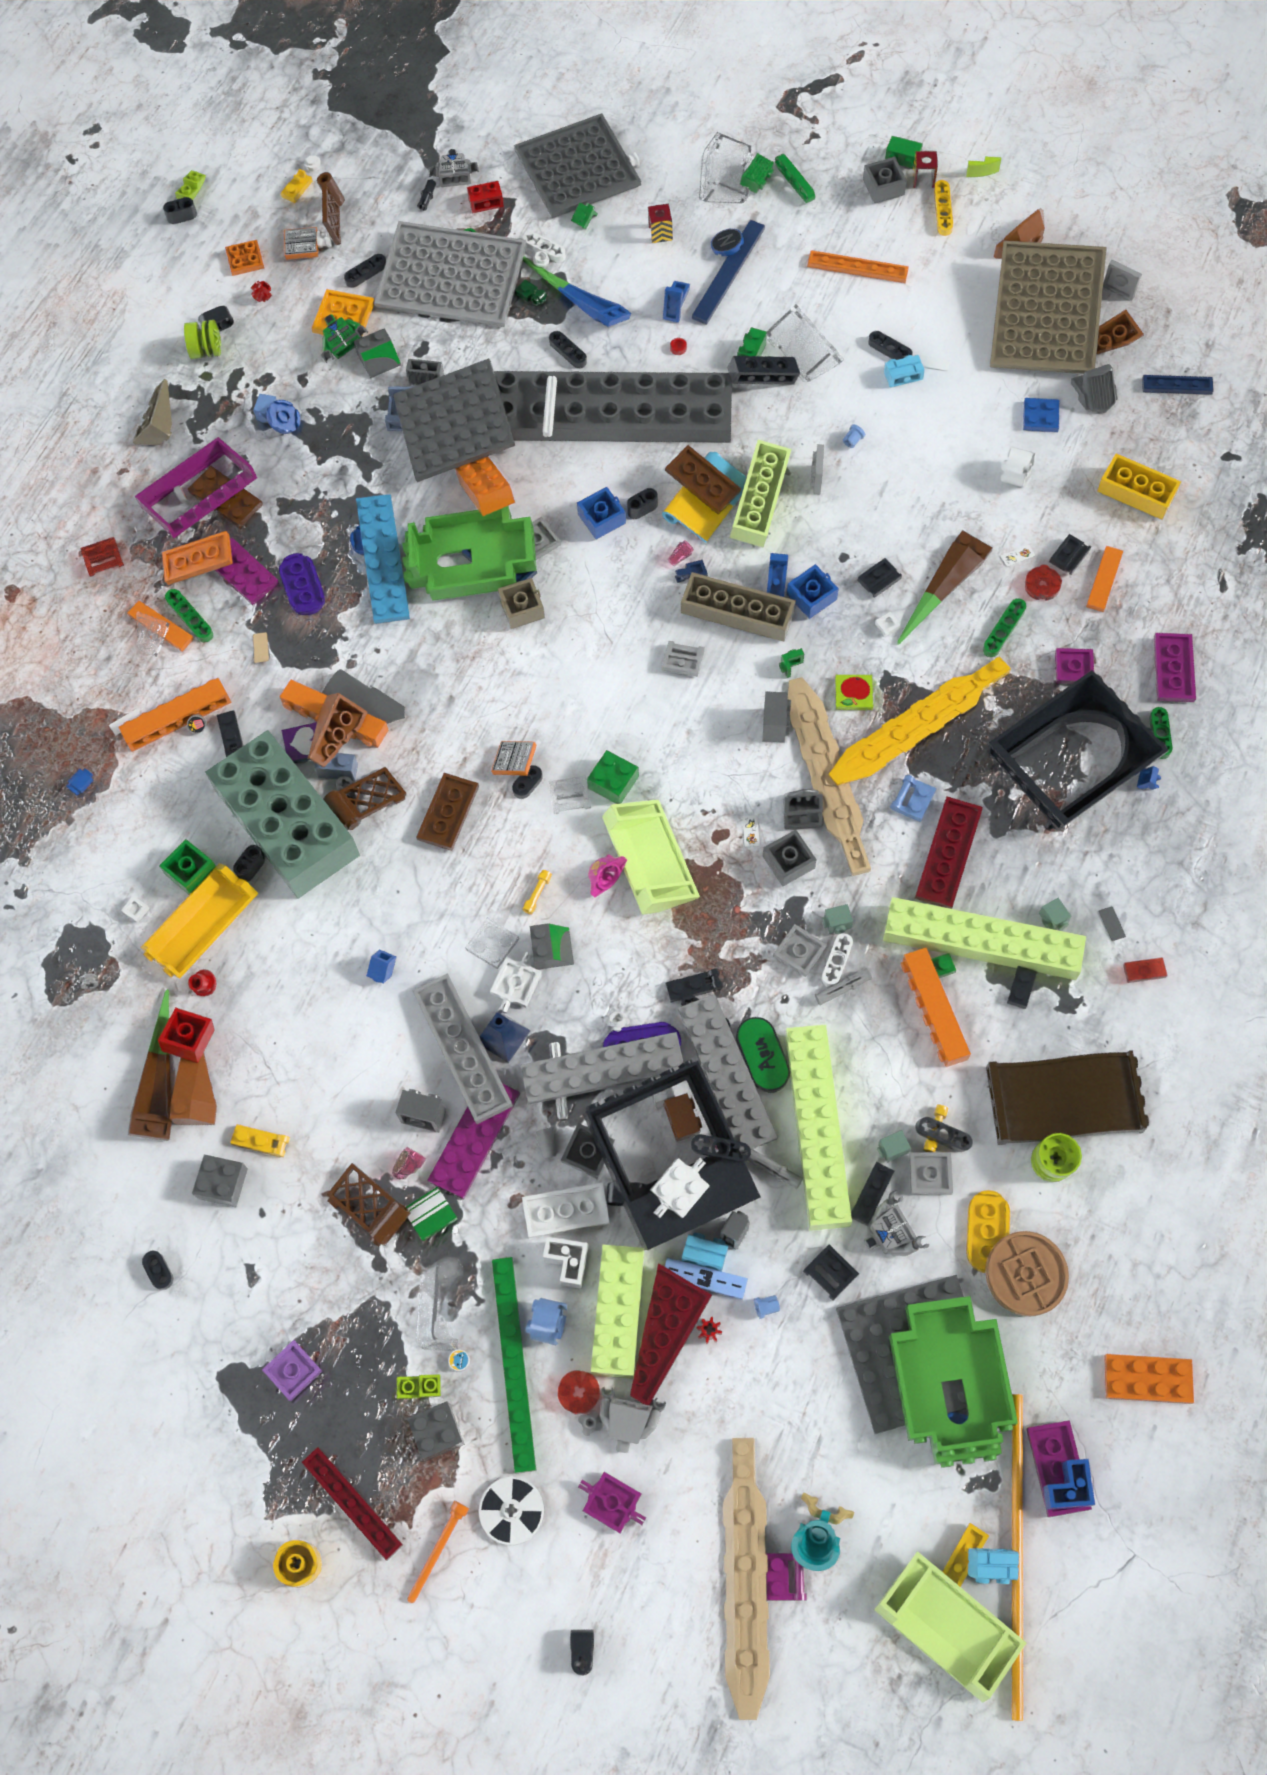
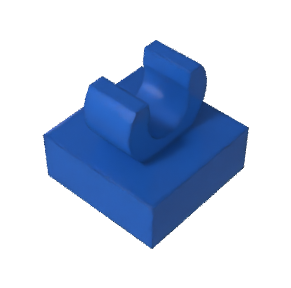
M1151 766L1142 770L1139 774L1137 787L1142 790L1146 788L1152 790L1159 788V785L1156 784V781L1161 780V776L1158 775L1159 769Z

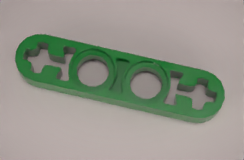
M785 154L776 156V167L803 201L809 203L815 200L816 196L813 188Z
M168 590L165 594V599L173 611L199 641L204 643L211 641L213 631L208 623L179 590ZM171 597H177L178 603H176L174 599H171ZM186 606L189 608L185 613L179 612L182 607ZM193 618L199 619L195 625L190 624ZM201 627L204 630V632L208 633L207 635L201 633Z
M1016 598L1011 601L985 641L983 653L987 657H995L999 654L1024 615L1027 606L1023 599ZM1020 606L1016 614L1013 613L1015 607ZM1011 618L1013 619L1014 623L1007 624L1005 623L1004 619ZM1001 631L1005 634V637L999 638L995 633ZM993 642H995V648L989 650V647H991Z

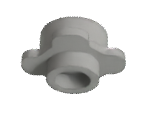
M592 1410L590 1414L580 1415L578 1418V1422L583 1427L582 1432L586 1436H589L592 1432L601 1431L603 1427L602 1423L598 1420V1412Z

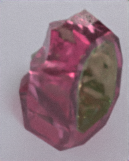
M406 1147L395 1162L392 1170L393 1176L399 1180L406 1179L410 1174L416 1173L418 1168L422 1167L426 1158L413 1149Z

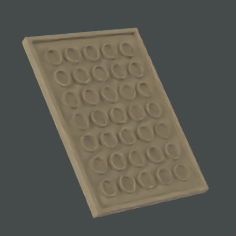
M1018 241L1003 242L990 367L1080 374L1095 369L1107 247Z

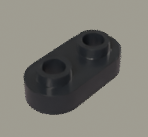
M531 765L527 776H519L512 785L515 797L524 799L534 791L543 779L540 767ZM521 785L525 786L523 789L518 788Z
M154 1250L147 1252L142 1258V1265L152 1285L159 1290L168 1289L173 1284L174 1278L163 1255ZM157 1259V1264L152 1266L151 1262ZM162 1277H166V1281L164 1283L160 1282Z

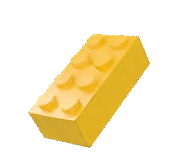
M1116 453L1100 481L1097 492L1163 520L1182 481Z

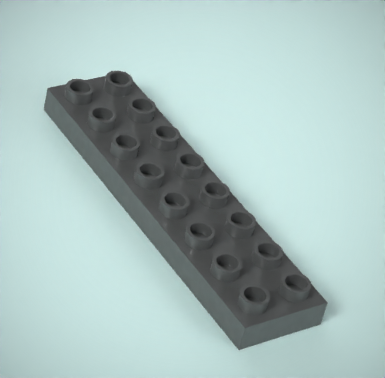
M494 371L514 441L731 443L732 380L729 373ZM555 376L557 378L553 431L551 437H544L543 421L547 378Z

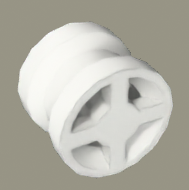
M317 231L318 248H323L324 246L332 248L333 241L328 231L326 233Z

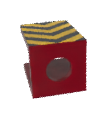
M937 151L915 152L913 188H916L919 169H932V188L935 187L938 170ZM927 157L931 159V162L924 163L922 159Z
M669 203L648 206V225L651 228L652 243L673 240L672 216Z

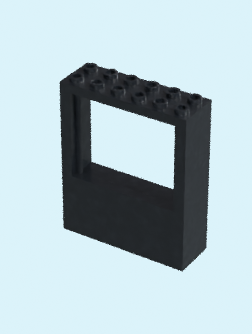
M692 1059L678 1066L679 1069L676 1071L671 1068L659 1074L660 1078L658 1079L653 1076L644 1080L641 1083L642 1086L638 1088L636 1084L626 1088L621 1096L615 1093L604 1099L605 1103L601 1105L599 1102H595L587 1106L586 1112L583 1113L588 1128L644 1250H650L761 1198L745 1162H736L711 1156L702 1159L706 1164L698 1172L700 1177L710 1186L683 1218L670 1209H667L661 1218L653 1213L661 1204L659 1198L651 1191V1188L658 1180L636 1190H633L602 1118L681 1082L687 1081L711 1135L735 1141L699 1061L692 1062ZM719 1142L716 1144L718 1154H724L727 1151L724 1143ZM730 1144L731 1149L728 1156L732 1157V1152L739 1154V1158H742L740 1150H734V1145Z

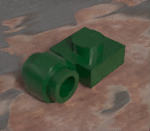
M526 279L515 289L517 296L527 302L531 300L536 306L542 305L546 301V292L542 289L538 290L537 286Z

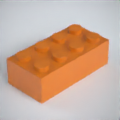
M488 456L455 468L461 487L482 516L515 503L510 484Z

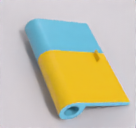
M709 452L705 459L741 488V492L718 515L682 486L662 512V516L667 522L671 524L681 523L705 543L742 496L747 478L717 452Z

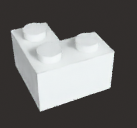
M546 1237L543 1254L544 1262L563 1265L560 1277L561 1286L582 1289L589 1250L588 1243Z

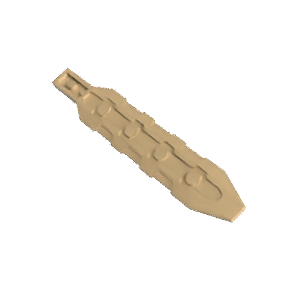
M802 677L789 680L788 700H791L790 722L799 740L800 751L803 760L806 761L813 790H818L819 794L823 795L822 816L826 828L841 843L852 876L871 872V867L860 838L863 817L858 803L855 802L850 782L837 786L828 776L840 759L836 739L833 738L828 724V716L823 702Z
M732 1438L733 1484L723 1502L726 1555H724V1572L726 1573L724 1619L726 1620L727 1629L725 1678L739 1720H757L770 1679V1653L767 1649L769 1605L766 1600L768 1557L765 1551L767 1509L766 1501L756 1485L755 1438Z

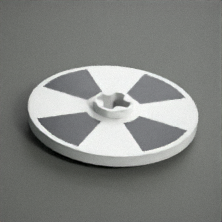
M505 1477L491 1484L484 1492L479 1505V1518L484 1531L494 1541L504 1545H518L531 1539L539 1530L544 1517V1503L539 1491L532 1483L519 1477ZM513 1504L514 1508L518 1511L513 1514V1517H510L509 1513H506V1509H509L510 1505Z

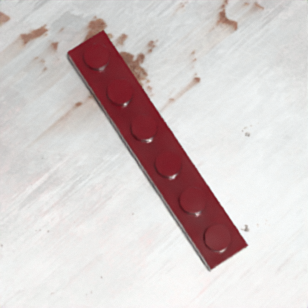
M319 1447L302 1461V1464L386 1561L403 1546V1543Z

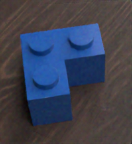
M1089 1459L1066 1460L1062 1462L1065 1484H1052L1043 1487L1046 1510L1082 1508L1095 1505Z

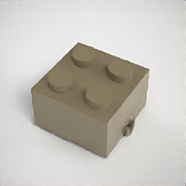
M532 578L498 589L499 599L511 629L545 618L540 591L536 589Z

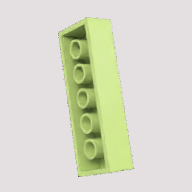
M757 440L729 538L764 547L791 449Z
M602 1245L591 1374L594 1376L634 1378L644 1248Z

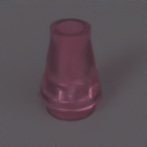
M686 540L679 542L668 558V561L673 566H676L692 555L693 547Z

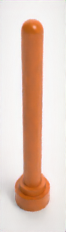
M455 1500L450 1507L452 1509L450 1512L451 1517L407 1598L409 1603L416 1601L458 1520H461L463 1516L465 1517L469 1511L468 1507Z

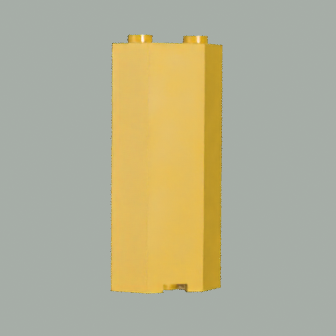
M219 863L140 947L145 951L143 955L152 962L154 960L164 968L163 971L169 977L175 976L180 979L259 893L246 880L238 878L226 865Z

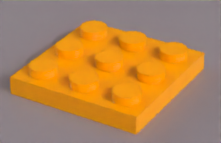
M326 289L311 328L312 333L324 335L323 329L328 326L324 319L330 314H333L336 320L340 317L344 320L351 319L366 328L374 306V298Z

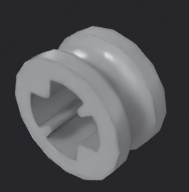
M92 973L82 975L79 978L80 982H82L81 988H96L99 985L98 981H96L97 975Z

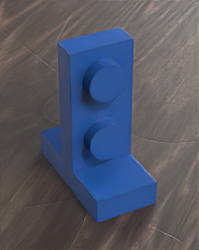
M674 281L671 287H666L663 320L679 323L681 307L690 290L689 283Z
M770 553L767 593L784 597L788 554Z

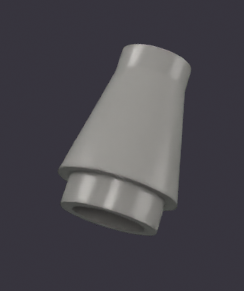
M552 1128L536 1131L537 1136L535 1138L543 1152L544 1158L556 1157L555 1132L552 1131Z

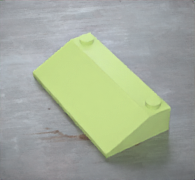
M659 800L611 805L602 818L618 857L624 856L627 859L624 871L642 915L658 913L698 899L700 897Z
M918 1551L874 1609L982 1703L991 1698L1026 1645L1022 1638Z

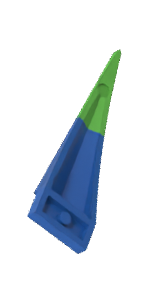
M523 256L522 261L595 321L609 327L630 319L631 313L620 304L582 290L544 268L536 266L533 261Z

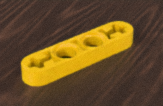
M938 180L934 187L937 231L942 236H948L952 233L953 229L950 185L945 180ZM940 199H944V200H946L947 202H946V203H940L939 200H940ZM946 212L948 215L942 216L940 213Z

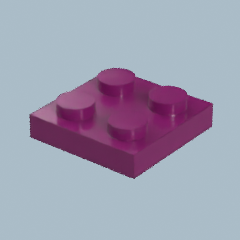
M1056 648V684H1073L1091 670L1094 671L1093 649Z

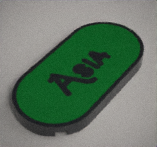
M751 1017L744 1020L737 1029L736 1041L755 1087L768 1093L780 1091L788 1082L790 1067L773 1025L761 1017Z

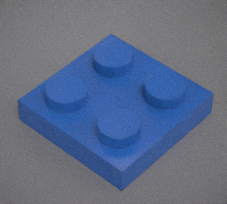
M1024 398L1023 430L1058 432L1059 400Z

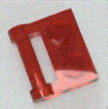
M115 537L80 548L90 577L95 576V573L116 566H124ZM114 556H115V558H116V559H114V560H111V561H108V562H105V563H102V564H99V565H96V566H92L93 563H96V562H99V561H102V560H105V559H108V558H111V557H114Z

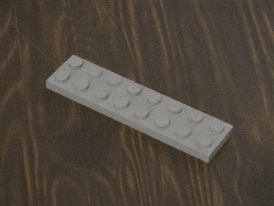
M448 973L413 990L476 1124L512 1107L513 1104Z
M712 994L678 1008L734 1140L746 1143L752 1149L777 1140V1135L716 995ZM740 1147V1153H745L744 1147Z
M677 1032L521 1064L528 1105L644 1081L653 1076L658 1078L660 1077L659 1074L668 1069L678 1070V1066L684 1062Z

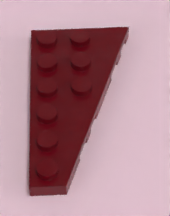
M659 1263L630 1397L649 1406L712 1298V1294Z

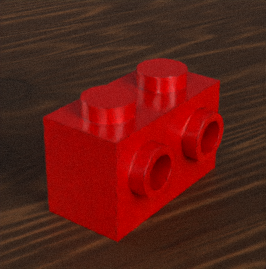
M499 181L467 187L472 213L504 207Z

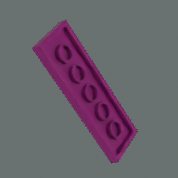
M503 1084L513 1106L479 1124H476L467 1106L427 1181L464 1200L520 1096L519 1091Z

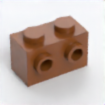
M688 1093L664 1100L663 1106L676 1142L700 1134L702 1122L699 1116H695V1103L692 1097L689 1098Z

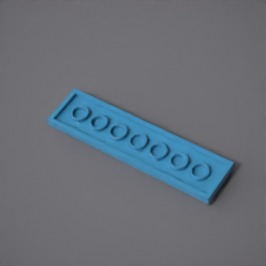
M391 494L356 498L374 624L408 620L410 615Z

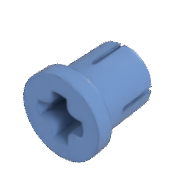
M852 424L849 428L850 431L843 438L844 444L850 448H854L859 440L865 437L864 430L858 425Z
M776 1295L762 1299L759 1297L754 1298V1306L759 1319L765 1318V1315L780 1311Z

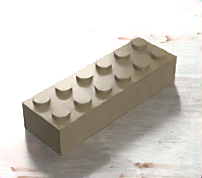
M692 572L681 600V613L784 642L795 612L796 600Z

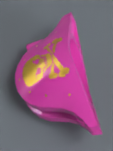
M608 854L591 865L588 877L591 881L590 894L594 898L611 888L619 879L627 862L624 856L614 858Z

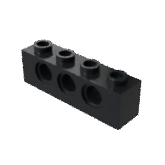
M733 356L727 367L733 384L794 385L800 375L795 357Z

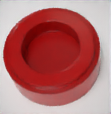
M674 338L670 342V351L673 354L682 355L686 352L687 342L683 338Z

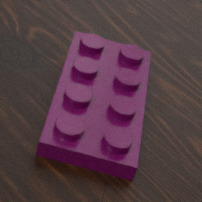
M231 538L230 546L233 564L216 569L215 571L251 605H254L277 586L279 581L238 542Z
M1155 633L1154 653L1157 701L1195 702L1196 686L1192 634Z
M1070 1420L1026 1429L1045 1509L1043 1487L1052 1484H1065L1062 1462L1079 1459ZM1092 1507L1046 1510L1049 1518L1092 1510Z

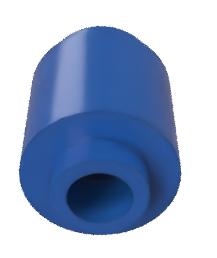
M79 768L67 781L66 787L78 796L94 781L92 779L93 774L86 768L83 770Z

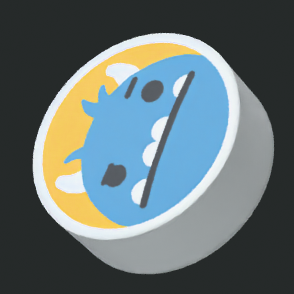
M455 1350L449 1356V1366L456 1372L465 1371L469 1367L470 1357L464 1350Z

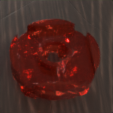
M1043 564L1028 572L1025 579V590L1033 599H1045V601H1048L1058 595L1062 579L1054 569ZM1040 581H1045L1047 586L1039 585Z
M580 1370L567 1373L561 1379L558 1387V1399L562 1407L574 1415L585 1414L594 1409L600 1399V1387L596 1378L592 1374ZM575 1387L585 1389L583 1397L573 1396Z

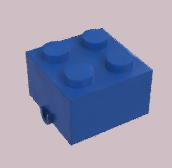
M608 487L577 502L578 516L596 540L626 524L625 510L619 504L618 497H614Z
M816 564L787 584V596L792 600H796L798 608L809 619L838 598L839 588L831 581L830 575L828 573L825 574Z

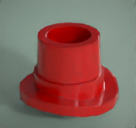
M207 969L199 970L188 980L189 988L199 996L213 994L217 985L214 974Z

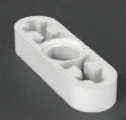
M535 232L524 234L523 240L527 242L526 248L536 253L544 251L548 254L549 259L556 263L565 260L566 253L563 246ZM542 245L549 246L547 249L540 248Z
M848 934L838 935L834 942L822 975V982L827 987H831L840 981L853 945V939ZM846 940L847 945L844 946L843 952L839 951L841 947L840 942ZM840 956L843 959V963L836 965L832 962V958ZM832 969H834L835 979H832V981H828L827 976H830Z

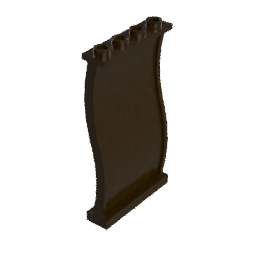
M1133 1050L1128 1052L1084 1054L1029 1062H988L986 1073L997 1144L1040 1142L1051 1134L1056 1133L1066 1134L1072 1138L1109 1133H1144L1149 1126V1118L1144 1113L1145 1097L1141 1095L1142 1081L1140 1075H1137L1138 1059L1134 1056Z

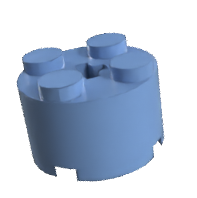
M545 1298L533 1301L532 1320H529L526 1326V1333H530L531 1340L555 1346L558 1344L556 1339H561L567 1316L563 1315V1309L567 1310L566 1303Z

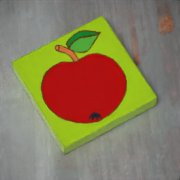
M835 675L836 710H873L872 675Z

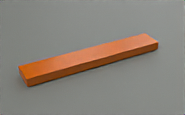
M813 250L810 251L807 267L900 283H906L909 266Z

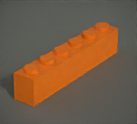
M216 678L209 680L198 688L191 689L181 696L175 697L165 704L157 706L149 712L142 713L131 721L124 722L118 728L128 747L133 752L186 726L190 716L199 714L204 717L232 702L220 679Z
M290 679L280 695L284 708L290 711L295 710L305 718L310 717L316 722L327 695ZM367 714L361 728L350 738H357L367 746L378 748L389 731L387 723Z
M927 948L904 954L901 967L903 972L908 974V984L911 991H915L917 996L915 1000L918 1008H922L924 1013L923 1021L932 1032L930 1033L931 1040L939 1049L937 1051L939 1060L944 1062L946 1067L967 1061L971 1053Z

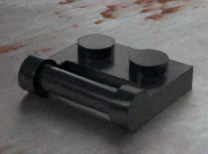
M830 1244L803 1270L807 1276L810 1275L829 1294V1298L832 1301L859 1275ZM818 1265L839 1284L836 1289L815 1269Z

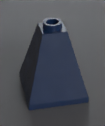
M498 1010L479 1038L485 1049L509 1063L531 1031Z

